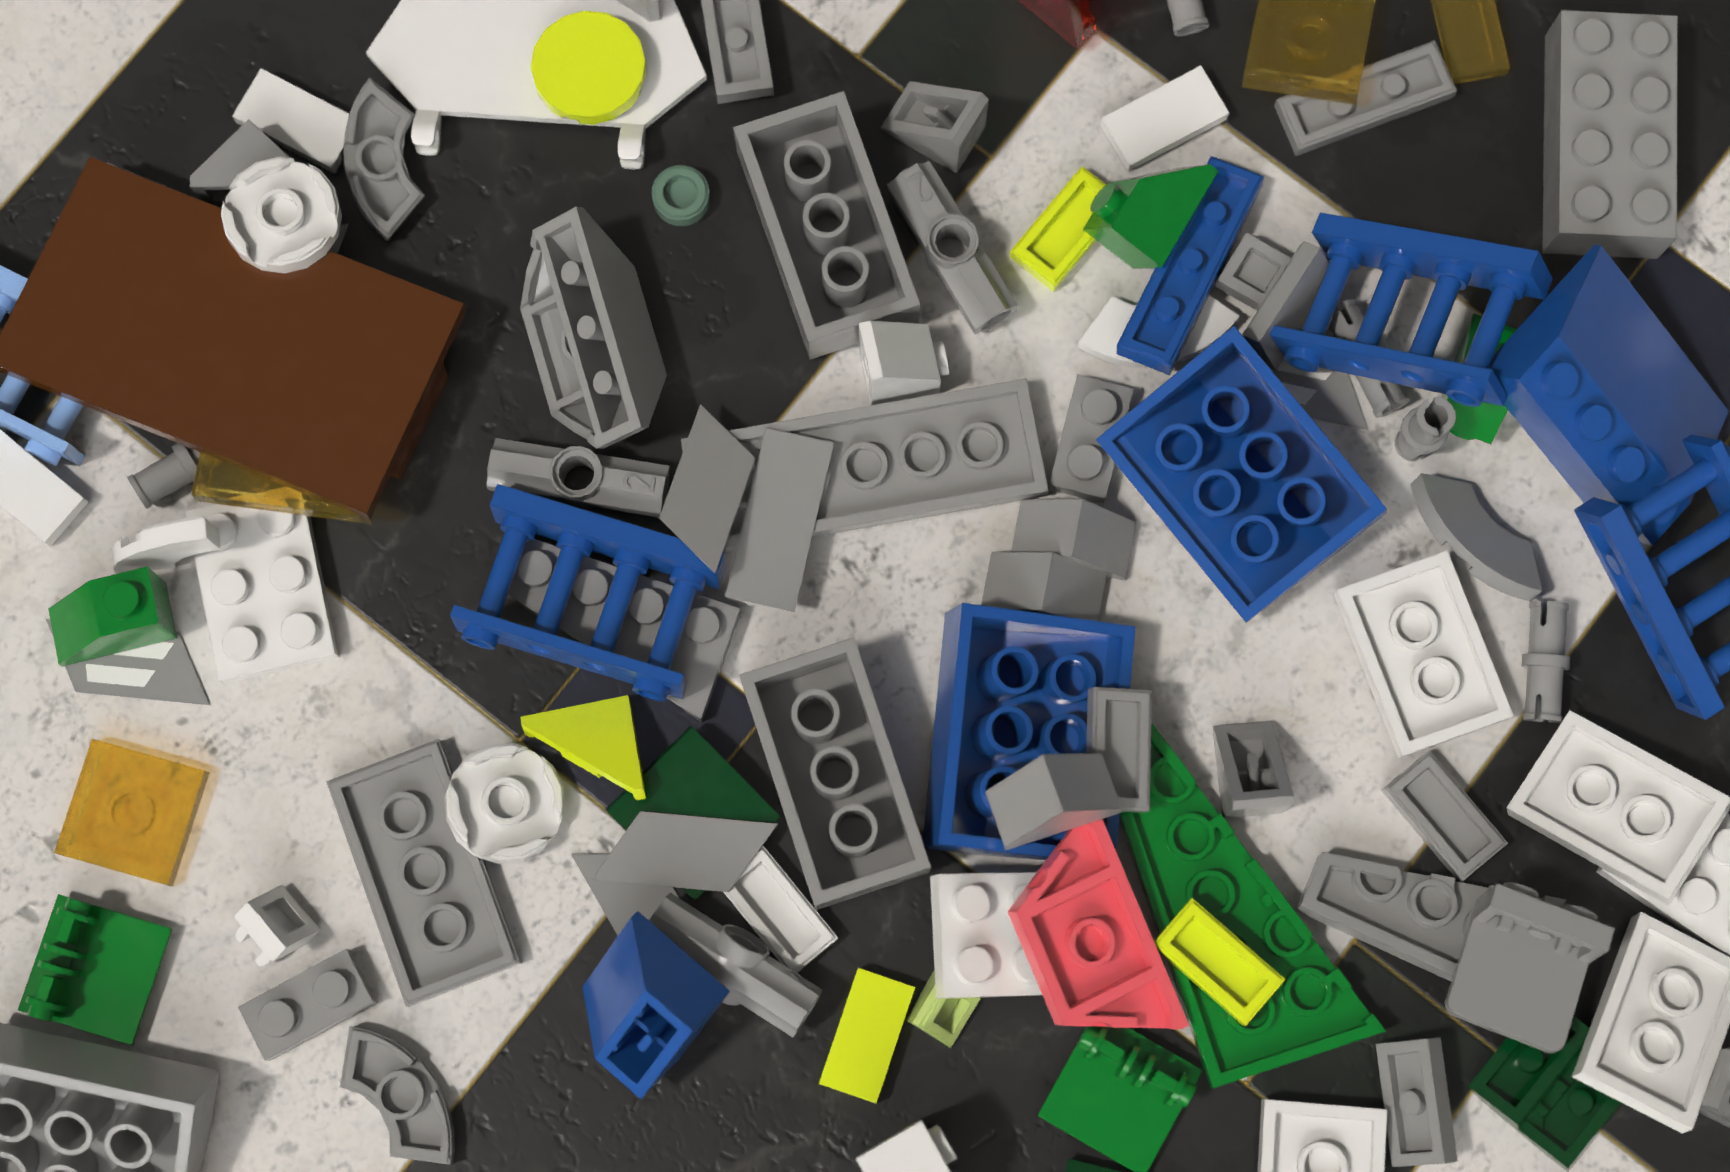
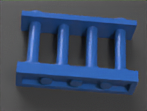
M1320 212L1312 234L1330 262L1302 331L1274 325L1270 333V337L1285 356L1284 360L1292 367L1305 372H1317L1318 368L1446 394L1453 401L1470 407H1478L1482 402L1504 406L1508 395L1493 370L1488 368L1514 301L1521 300L1523 296L1545 300L1553 278L1539 251ZM1359 266H1365L1383 271L1355 341L1325 336L1351 270H1356ZM1413 275L1434 279L1436 281L1434 290L1409 352L1379 347L1404 281L1411 279ZM1467 286L1489 289L1492 293L1464 364L1433 358L1459 290H1464Z
M1691 434L1683 439L1682 442L1694 464L1693 466L1629 507L1593 497L1575 508L1574 512L1675 707L1707 720L1725 708L1715 687L1719 685L1718 678L1730 671V642L1703 658L1697 654L1690 637L1693 636L1694 627L1730 605V576L1679 609L1672 605L1664 587L1668 584V577L1730 538V447L1721 440ZM1705 487L1719 516L1656 557L1648 556L1638 539V536L1642 534L1641 527Z
M497 484L489 506L495 522L501 524L500 529L504 532L477 611L457 605L453 606L450 617L456 630L462 632L461 639L469 644L488 650H495L497 643L634 684L633 692L651 700L665 702L668 695L683 699L686 691L684 674L671 671L670 669L696 591H703L704 586L718 590L720 588L726 570L725 552L722 553L716 573L714 574L677 537ZM535 535L557 541L556 546L561 550L534 628H529L500 619L526 542L527 540H534ZM591 552L614 558L613 564L617 566L591 645L589 646L556 635L583 557H590ZM648 569L670 575L669 580L674 585L648 662L645 663L613 652L639 575L646 574Z

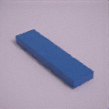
M1210 156L1207 164L1215 167L1218 173L1161 268L1154 269L1117 344V355L1169 376L1263 186L1264 176Z

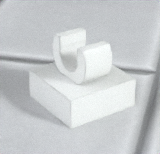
M283 885L246 902L234 916L241 925L236 932L235 939L241 943L251 937L263 950L262 954L255 960L258 966H264L271 961L274 962L306 945L320 930Z

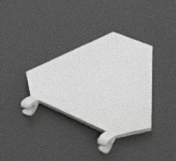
M401 0L366 52L368 58L416 111L411 139L413 144L416 145L415 148L418 154L431 156L437 155L440 150L441 115L589 125L580 124L578 120L569 119L565 116L563 119L552 113L538 96L531 71L535 44L547 27L565 15L585 10L608 13L627 23L640 39L647 70L643 86L639 91V97L630 109L616 119L591 125L621 128L617 152L622 168L641 169L643 167L645 129L707 80L706 73L674 0H658L661 20L651 22L617 0Z

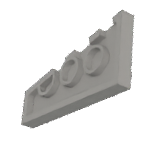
M536 539L527 540L507 597L538 616L561 549ZM583 557L558 630L563 633L565 632L582 644L591 645L617 569L616 566L589 557ZM639 575L613 653L645 663L648 662L673 588L672 585ZM695 594L670 669L671 671L684 674L686 691L683 699L668 695L667 699L702 722L741 610L723 602Z
M1322 852L1317 857L1296 911L1446 980L1452 981L1476 900L1494 885H1490L1487 888L1457 882L1453 877L1433 873L1426 876L1401 871L1397 866ZM1550 896L1538 898L1560 908L1566 902L1565 899Z

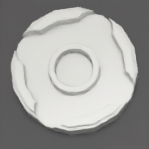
M275 157L255 162L235 177L229 186L231 191L226 196V201L224 202L223 200L221 218L229 243L242 260L262 271L289 273L308 268L327 254L339 236L342 213L334 186L320 169L311 164L308 166L304 163L295 162L294 158Z
M515 743L490 744L469 754L452 774L444 797L446 821L456 841L473 856L496 864L521 862L541 852L557 834L566 809L564 786L554 766L543 756L540 757L535 752L527 750V747Z

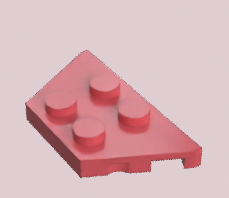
M1103 819L1068 830L1007 911L1054 1024L1086 1027L1184 1029L1189 1026V1023Z

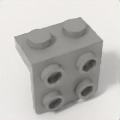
M1506 882L1503 885L1496 884L1476 900L1445 1000V1008L1450 1015L1544 1052L1555 1053L1561 1050L1566 1043L1588 964L1608 952L1615 928L1596 922L1597 915L1585 908L1574 905H1562L1560 908L1539 900L1538 892L1525 885Z

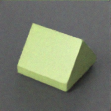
M934 970L904 1020L951 1048L981 997L936 999Z

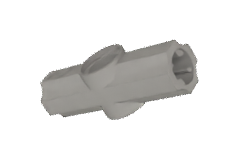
M930 161L914 164L900 172L893 181L887 184L886 189L926 254L929 269L942 280L974 335L996 327L1018 310V304L981 246L976 226L962 215ZM956 238L966 245L967 251L958 257H947L937 249V245L944 239Z
M496 438L490 451L487 467V489L495 491L497 484L553 501L564 502L567 505L580 509L596 507L659 518L669 492L671 468L668 465L599 455L582 446H570L562 449ZM578 466L591 468L594 471V477L586 488L572 490L564 486L565 477L571 469Z
M672 893L664 898L649 920L730 991L722 1003L733 1006L741 1004L791 1037L798 1033L823 991L797 972L770 957V950L767 945L754 934L735 925L726 924L722 926Z

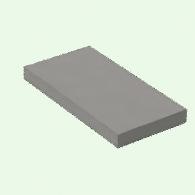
M440 739L326 781L406 1007H411L522 964L485 860L473 856L460 845L446 821L444 797L453 771Z

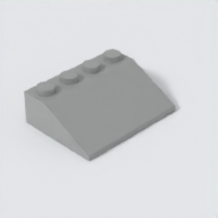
M0 1023V1172H201L213 1122L219 1070Z

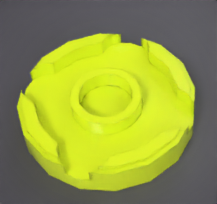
M586 10L565 15L547 27L534 46L531 61V71L538 96L549 110L563 119L565 116L569 119L578 120L580 124L589 125L614 120L630 109L640 95L639 91L643 86L647 70L640 39L627 23L608 13Z

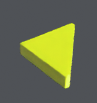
M628 695L520 717L526 736L538 738L560 751L562 757L598 778L605 777L632 793L634 799H646L632 707Z

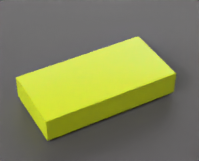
M1081 166L1010 250L1009 258L1054 292L1097 241L1086 233L1083 228L1093 213L1090 210L1093 199L1106 184Z
M1193 898L1184 905L1154 940L1160 954L1242 1026H1246L1285 981V978Z
M861 968L857 969L819 1084L875 1104L877 1103L915 987Z

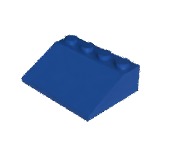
M1594 244L1545 300L1540 303L1493 355L1488 368L1493 370L1508 395L1504 404L1505 407L1583 503L1595 497L1629 507L1693 466L1694 464L1682 440L1691 434L1717 439L1729 412L1602 245ZM1694 494L1641 527L1642 534L1638 536L1640 543L1653 546L1691 503Z
M1235 326L1230 328L1096 439L1246 623L1387 514V508Z
M961 603L945 613L923 832V845L925 849L1046 860L1068 830L1005 851L985 791L1043 754L1086 753L1088 689L1092 687L1130 689L1135 626ZM1119 814L1103 818L1115 850L1117 848Z

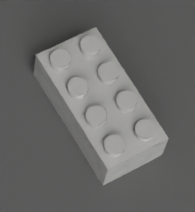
M1561 10L1545 35L1543 253L1585 255L1595 244L1602 245L1610 257L1658 259L1677 239V16Z
M844 91L733 127L736 150L809 359L811 360L859 344V323L871 320L919 324L920 302Z
M855 638L837 642L740 674L745 695L815 909L819 910L930 873L931 866Z

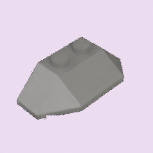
M574 207L532 230L530 246L534 249L526 269L520 309L551 416L576 434L587 439V442L596 449H604L649 427L667 373L634 265L584 208Z

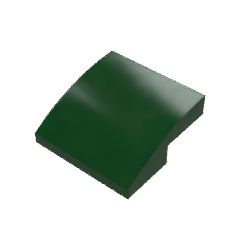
M689 726L642 772L646 799L636 800L632 793L624 790L605 809L625 831L640 811L774 823L780 817L692 726ZM682 888L694 901L705 891Z
M1573 1016L1566 1043L1561 1050L1555 1053H1547L1507 1037L1468 1085V1089L1567 1172L1570 1171L1623 1104L1572 1077L1590 1029L1575 1016Z

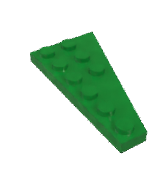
M1151 723L1149 812L1119 813V820L1158 935L1184 905L1193 898L1285 978V981L1246 1026H1242L1167 960L1210 1088H1216L1386 1032L1377 1018L1370 1014L1351 989L1352 985L1339 968H1336L1312 937L1313 934L1257 860L1253 859L1233 833L1235 831L1222 814L1216 811L1195 783L1194 777L1153 723Z

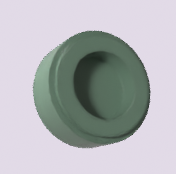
M677 165L665 169L657 176L652 187V200L657 214L665 222L674 226H689L698 222L706 214L710 205V192L706 179L698 170L685 165Z

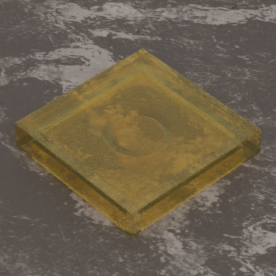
M1259 0L1242 88L1356 105L1375 0Z
M92 739L54 853L173 887L210 773Z

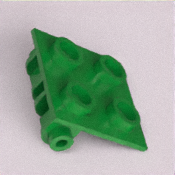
M58 894L18 1011L25 1012L33 1018L48 1022L54 1021L133 1045L173 929Z
M1086 1027L1037 1116L1131 1171L1147 1172L1182 1107L1185 1108L1190 1102L1197 1088L1195 1083L1202 1069L1130 1028Z

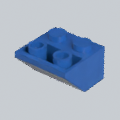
M639 911L629 919L582 987L594 1057L637 1097L642 1099L681 1058L730 993L724 985Z

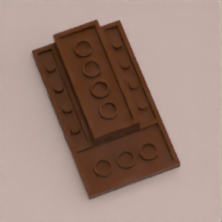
M89 157L0 334V372L370 520L390 476L402 479L448 380V374L443 361L467 312L464 303L332 251H328L324 257L305 269L289 273L262 271L242 260L229 243L221 218L222 208Z

